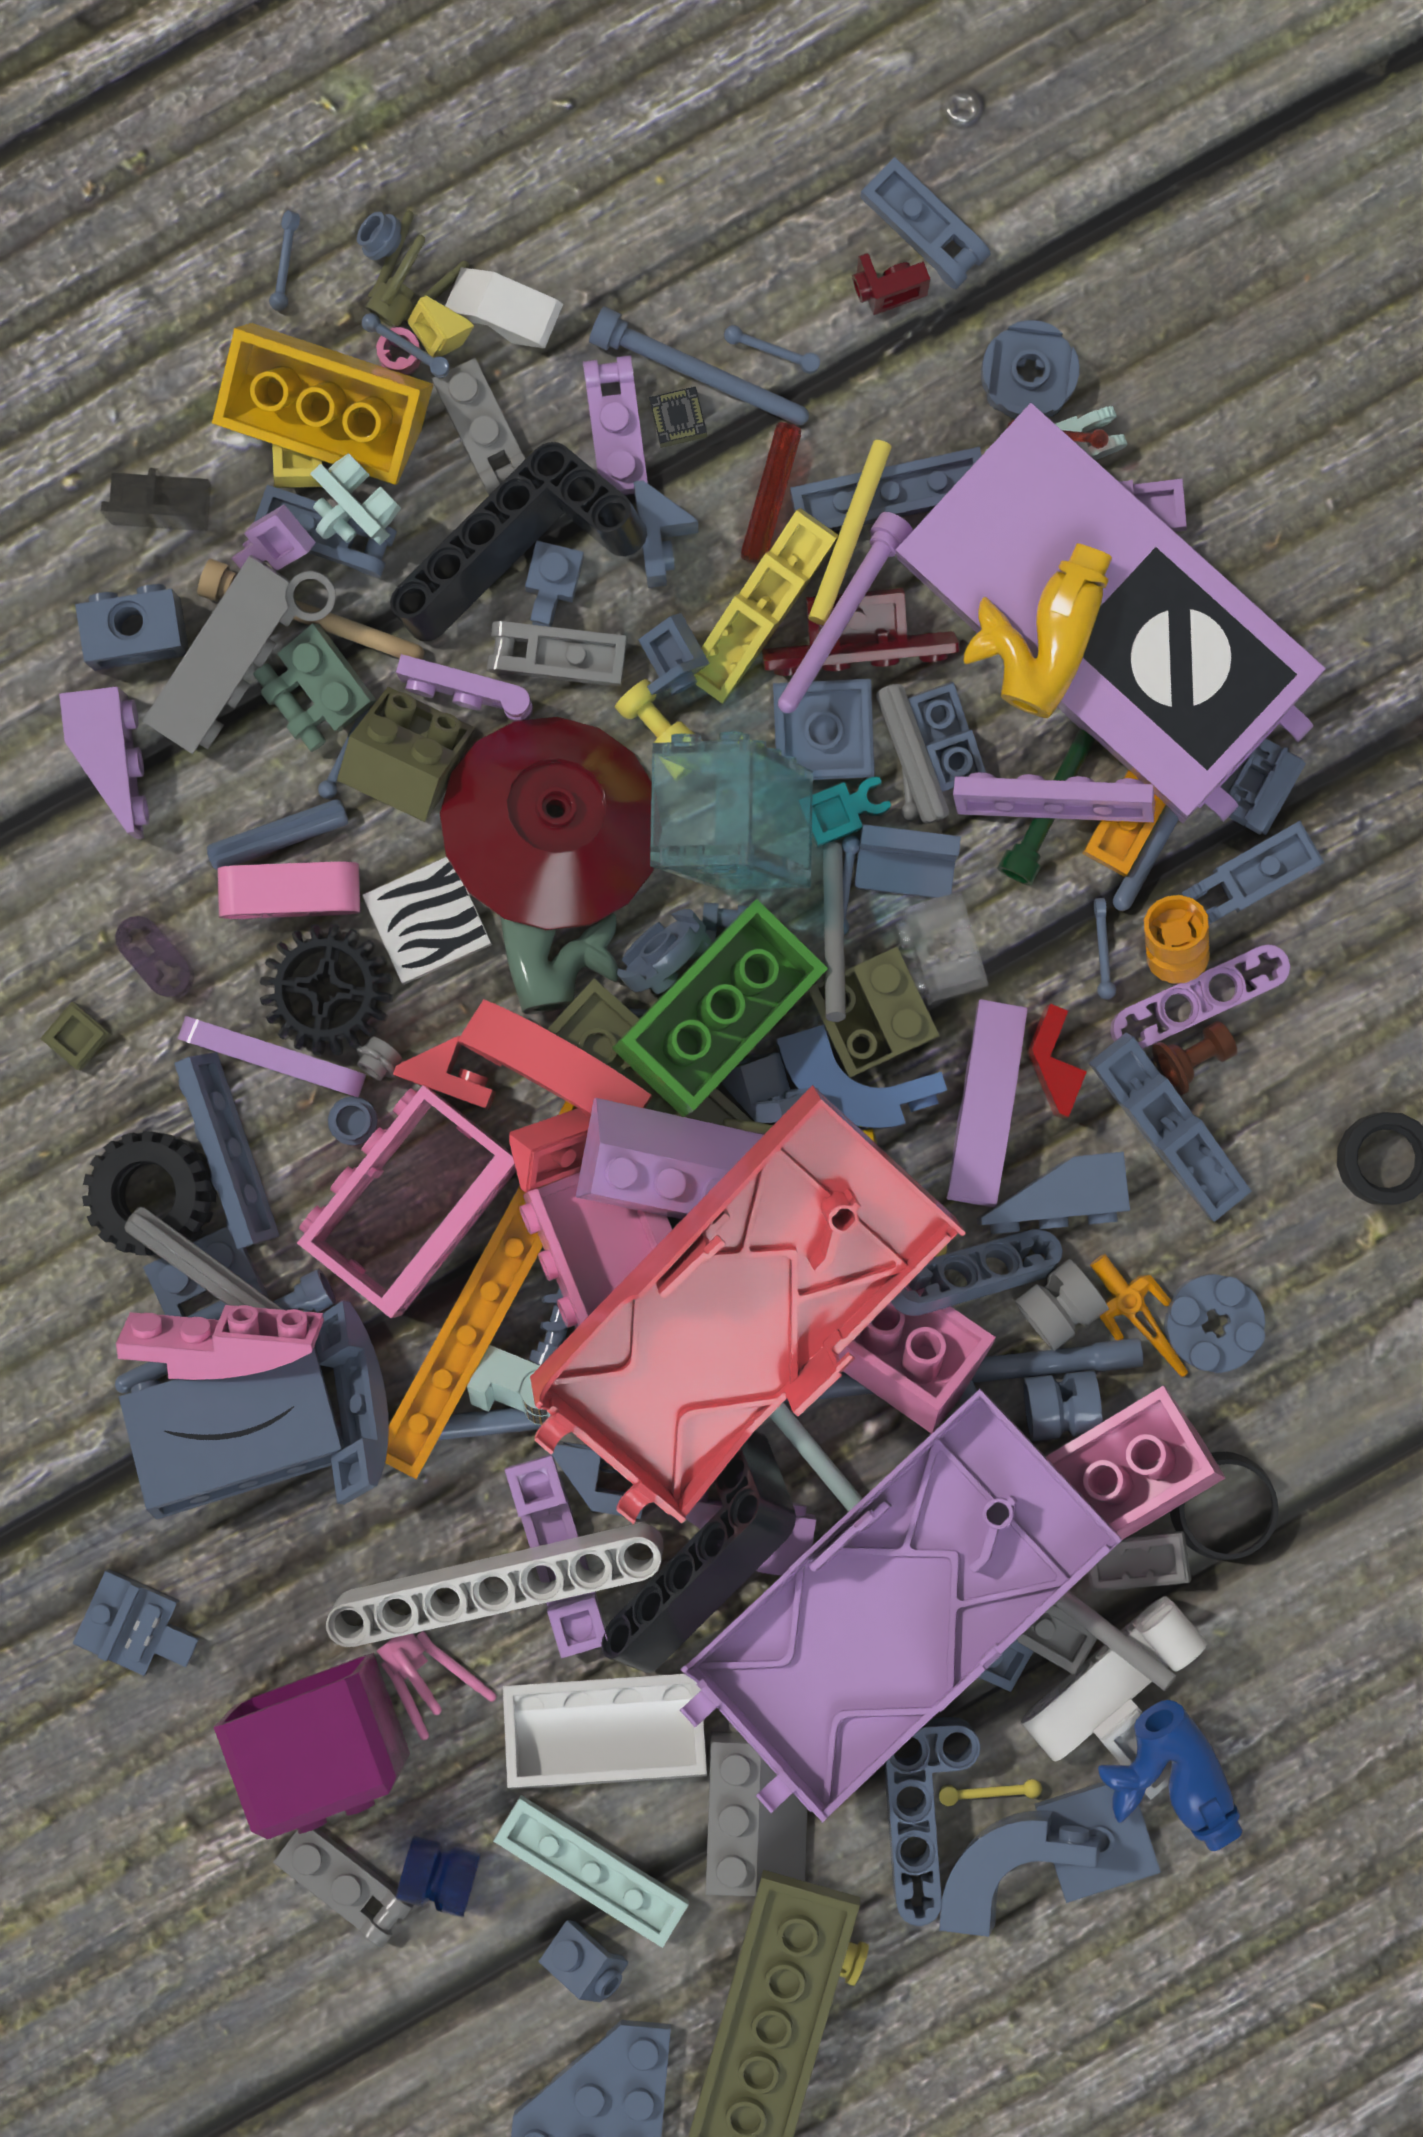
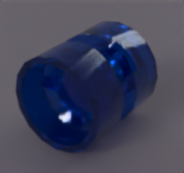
M414 1835L403 1867L396 1900L423 1907L428 1901H433L438 1912L463 1918L481 1853L454 1846L449 1852H445L441 1842Z

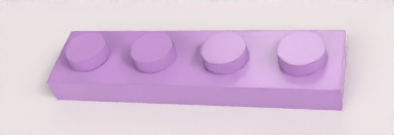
M972 773L968 777H955L954 801L957 813L962 815L1154 823V785L1144 784V782L1137 779L1124 778L1117 780L1115 783L1095 782L1090 778L1081 776L1070 777L1066 781L1045 780L1041 776L1031 774L1021 775L1017 779L996 778L988 773Z

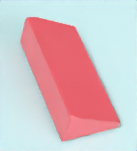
M577 1108L510 1132V1147L520 1188L524 1192L580 1172L590 1118L585 1116L581 1109Z

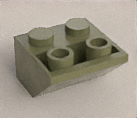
M387 687L349 736L337 781L425 822L443 797L450 774L459 764L475 727L458 720L451 714L443 713L430 707L407 693Z
M898 947L845 970L846 1018L842 1021L832 1022L826 1019L825 980L808 989L849 1078L888 1062L939 1037Z

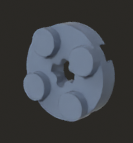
M1025 320L1008 326L1007 330L1001 332L989 343L981 365V381L991 407L1014 419L1030 403L1038 408L1046 417H1052L1059 413L1063 405L1071 398L1079 377L1078 355L1074 347L1071 349L1068 341L1062 337L1063 333L1049 323ZM1030 359L1035 361L1036 369L1043 371V377H1035L1033 382L1024 381V377L1018 374L1016 367H1024L1026 360Z
M682 909L672 913L671 915L677 921L666 928L660 922H657L645 931L626 951L622 961L627 966V969H618L617 974L631 991L641 992L651 988L656 994L664 992L677 980L678 973L676 971L689 959H694L707 950L711 944V938L705 933L706 926L692 910Z
M1216 1274L1200 1275L1186 1281L1174 1293L1168 1307V1313L1165 1315L1164 1329L1166 1338L1178 1357L1196 1369L1215 1373L1232 1371L1247 1363L1264 1343L1265 1315L1262 1305L1256 1294L1237 1278ZM1214 1309L1217 1315H1225L1227 1318V1323L1223 1326L1224 1333L1218 1337L1213 1331L1204 1332L1202 1324L1208 1321L1206 1313Z

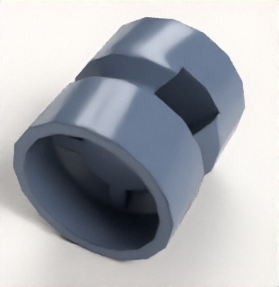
M1094 1371L1067 1373L1062 1382H1057L1052 1375L1024 1378L1025 1413L1032 1442L1059 1439L1063 1431L1067 1430L1073 1437H1079L1103 1422L1099 1386Z

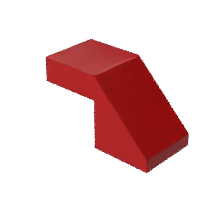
M1050 1003L1043 1010L1027 1054L1053 1115L1064 1119L1068 1118L1087 1071L1050 1057L1068 1014V1010Z

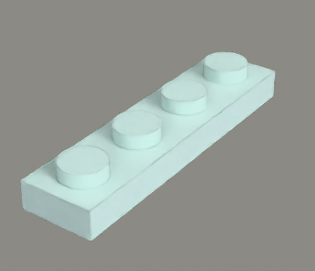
M522 1795L494 1838L493 1842L662 1948L689 1905V1900Z

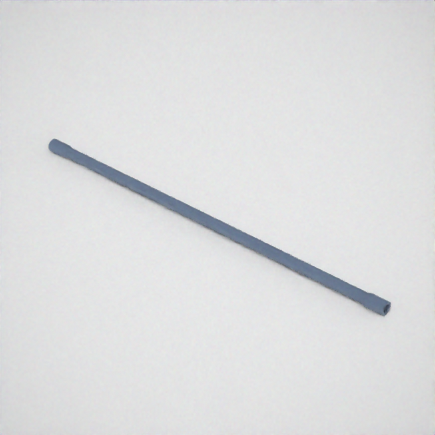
M1139 1338L1097 1342L1090 1346L1063 1348L1055 1351L1044 1350L988 1356L984 1358L972 1380L973 1383L1089 1370L1103 1372L1143 1367L1141 1341ZM841 1372L842 1376L817 1400L874 1393L846 1373ZM515 1408L489 1410V1412L458 1413L450 1416L438 1440L538 1430L541 1425L534 1424L528 1420L523 1411ZM337 1426L339 1435L343 1440L342 1426Z

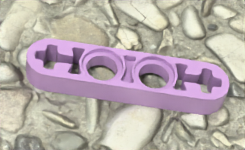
M1259 946L1203 972L1194 980L1187 983H1179L1129 1006L1116 1014L1112 1020L1110 1028L1112 1039L1115 1042L1122 1036L1121 1029L1127 1026L1125 1017L1131 1015L1134 1021H1140L1151 1016L1152 1013L1146 1008L1149 1004H1154L1156 1019L1165 1028V1031L1159 1034L1157 1024L1140 1032L1142 1040L1138 1042L1142 1049L1282 984L1289 975L1290 963L1288 956L1277 946ZM1261 954L1266 961L1275 959L1278 967L1272 971L1274 979L1270 981L1266 975H1260L1249 980L1247 983L1253 990L1247 992L1244 977L1235 968V965L1241 963L1242 972L1244 973L1260 964L1258 956ZM1215 975H1227L1234 982L1235 992L1230 1000L1221 1002L1211 996L1209 982ZM1171 995H1182L1190 1002L1191 1013L1184 1022H1174L1165 1013V1002Z
M187 1016L184 1018L178 1040L358 1098L366 1074Z

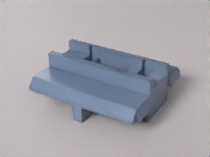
M1265 739L1221 786L1239 805L1229 818L1243 826L1245 825V827L1259 835L1261 833L1266 835L1306 763L1302 758L1289 752L1288 748H1282Z

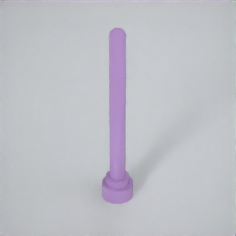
M882 512L870 530V545L872 547L778 700V707L783 713H792L796 710L888 557L895 556L896 548L913 531L911 525L902 517L890 512Z

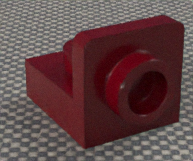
M868 253L858 256L857 273L852 275L854 288L860 302L868 301L873 315L926 297L931 280L924 261L912 266L908 262L896 264L884 271L883 277L878 278Z

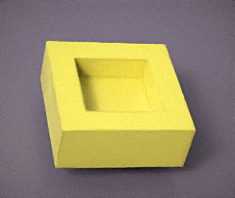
M272 444L274 487H322L310 474L320 463L322 464V460Z

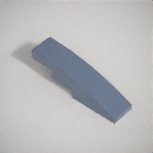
M1126 1032L1089 1062V1065L1147 1142L1213 1222L1252 1192L1202 1120L1192 1114L1168 1078L1158 1072L1133 1036Z

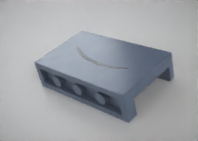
M316 1345L312 1353L272 1370L224 1379H174L164 1383H160L158 1380H150L133 1386L131 1393L118 1396L145 1507L156 1520L332 1466L331 1456L345 1447L336 1425Z

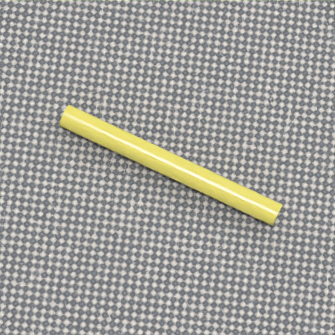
M874 440L808 617L810 621L816 624L824 625L832 612L892 448L885 441Z

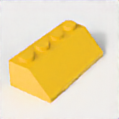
M249 323L234 328L212 424L334 464L349 453L369 473L370 477L396 485L422 430L434 384Z

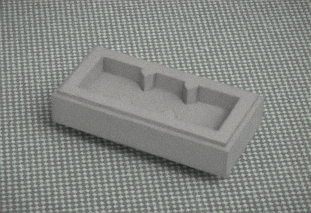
M1184 1531L1126 1537L1088 1572L1091 1592L1189 1583L1191 1581Z

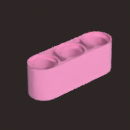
M312 862L219 867V918L257 919L360 913L359 863Z

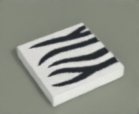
M447 857L362 895L403 985L492 945L468 891Z

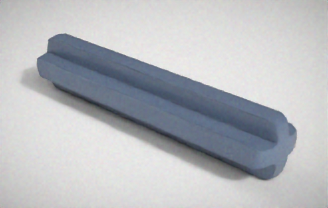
M335 799L209 844L207 846V855L212 867L216 870L219 867L234 866L346 826L348 824V816L343 803Z

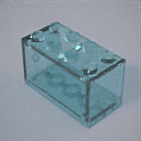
M743 732L719 733V740L701 741V736L697 734L671 735V742L653 743L650 866L718 890L811 888L813 771L796 763L795 757L783 756L782 750L767 748L766 742L751 740L750 734Z

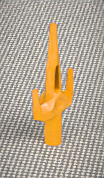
M1106 1254L1096 1258L1090 1264V1267L1112 1294L1105 1301L1109 1310L1103 1313L1100 1319L1115 1340L1124 1339L1114 1319L1115 1316L1123 1314L1152 1343L1180 1377L1186 1376L1188 1374L1186 1367L1171 1347L1144 1301L1148 1291L1164 1306H1169L1171 1299L1151 1275L1138 1276L1130 1283H1127ZM1139 1311L1143 1313L1156 1332V1337L1152 1336L1136 1317V1313Z

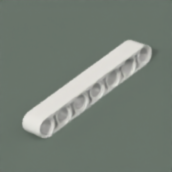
M638 1523L351 1589L342 1593L336 1600L326 1621V1631L330 1639L337 1645L356 1647L643 1581L652 1577L659 1569L664 1549L663 1538L660 1532L653 1526L646 1523ZM634 1543H643L651 1548L653 1555L646 1560H637L629 1555L627 1548ZM586 1554H593L601 1558L605 1566L599 1571H589L581 1566L579 1559ZM539 1565L550 1567L554 1571L556 1579L551 1582L538 1581L533 1576L531 1569ZM488 1577L501 1578L506 1583L508 1590L503 1593H493L486 1588L483 1580ZM450 1588L458 1594L460 1601L455 1604L443 1603L438 1599L436 1590ZM392 1599L404 1600L409 1604L412 1613L408 1615L396 1614L391 1610L388 1601ZM344 1610L357 1612L361 1615L363 1624L360 1626L347 1624L343 1620L341 1612Z

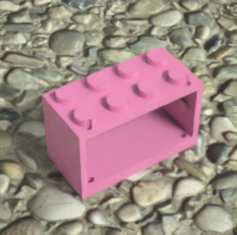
M424 1085L418 1091L410 1088L393 1109V1112L398 1115L388 1129L383 1130L379 1127L370 1136L361 1149L367 1156L357 1168L354 1167L352 1169L348 1166L338 1176L330 1188L335 1193V1196L326 1207L320 1208L317 1205L299 1226L304 1235L297 1244L390 1318L403 1315L516 1173L512 1152L434 1090ZM433 1106L457 1125L456 1129L469 1139L474 1138L495 1156L387 1291L365 1274L366 1269L353 1259L348 1260L325 1242V1239L373 1179L379 1178L382 1175L384 1165Z

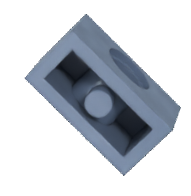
M162 584L145 585L136 589L137 594L118 597V594L115 592H102L90 595L88 597L89 602L75 604L84 662L94 671L185 656L189 647L181 598L172 588L166 589V586ZM132 615L142 616L143 625L136 634L131 636L122 634V624L128 617Z

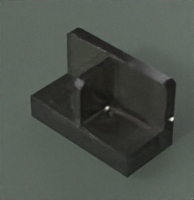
M149 468L148 475L112 473L109 502H101V513L111 525L208 531L211 483L208 479L163 476L158 468Z

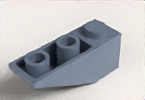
M1124 1152L1068 1157L997 1204L995 1208H991L979 1216L977 1224L990 1225V1233L998 1234L1020 1231V1221L1039 1220V1229L1068 1227V1217L1081 1215L1088 1216V1224L1118 1222L1117 1212L1130 1211Z

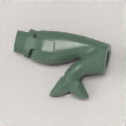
M614 913L589 927L578 939L566 944L551 961H548V955L557 929L543 930L501 917L506 957L521 1010L524 1014H538L567 1008L574 1000L577 974L584 967L597 972L613 982L618 980L617 962L607 950V946L616 932L617 920Z

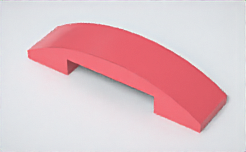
M484 999L457 1040L461 1045L500 1067L501 1065L506 1066L576 1106L589 1118L594 1098L646 1108L652 1098V1095L577 1046L532 1021Z

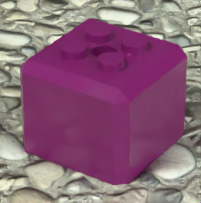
M374 1653L360 1656L234 1705L214 1726L252 1833L265 1839H271L295 1829L298 1830L299 1834L306 1833L328 1822L326 1817L345 1811L346 1815L350 1816L369 1809L375 1805L374 1799L390 1793L410 1755Z

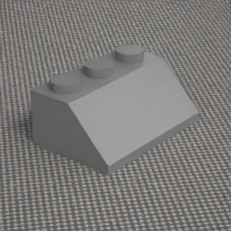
M711 1732L706 1895L755 1897L763 1870L805 1881L807 1808L792 1793L772 1813L769 1812L756 1795L777 1774L739 1732Z

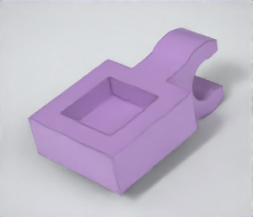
M282 505L251 524L244 533L248 538L243 543L245 549L235 554L231 559L241 569L247 558L253 555L262 562L267 560L272 568L277 571L307 554L316 542L289 509Z

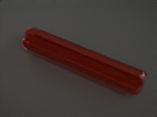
M780 422L775 428L741 549V558L749 563L759 564L770 548L801 437V428L793 424Z

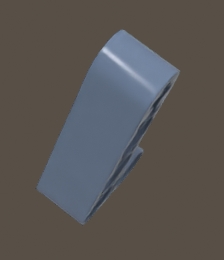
M958 1717L932 1718L913 1736L920 1742L919 1749L915 1755L909 1758H900L893 1754L884 1763L893 1893L900 1916L904 1921L914 1926H924L933 1922L939 1915L942 1904L932 1773L968 1769L976 1762L980 1754V1743L974 1729L967 1721ZM960 1732L967 1735L969 1738L968 1746L962 1753L952 1755L943 1750V1742L951 1733ZM914 1786L923 1791V1798L916 1807L905 1808L897 1803V1796L903 1788ZM911 1837H920L927 1842V1847L919 1857L909 1858L900 1852L905 1840ZM911 1875H919L920 1884L925 1896L922 1898V1905L918 1907L912 1906L910 1900L913 1897Z

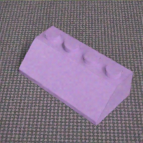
M594 1098L576 1197L682 1220L764 1135Z

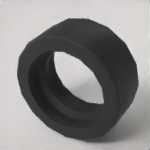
M1380 1112L1358 1119L1345 1131L1337 1147V1168L1342 1182L1354 1196L1370 1204L1398 1205L1415 1199L1423 1192V1126L1419 1121L1403 1113ZM1380 1130H1393L1403 1135L1411 1143L1415 1154L1414 1168L1410 1176L1402 1184L1391 1188L1378 1187L1370 1183L1363 1176L1358 1165V1151L1362 1142L1370 1134Z

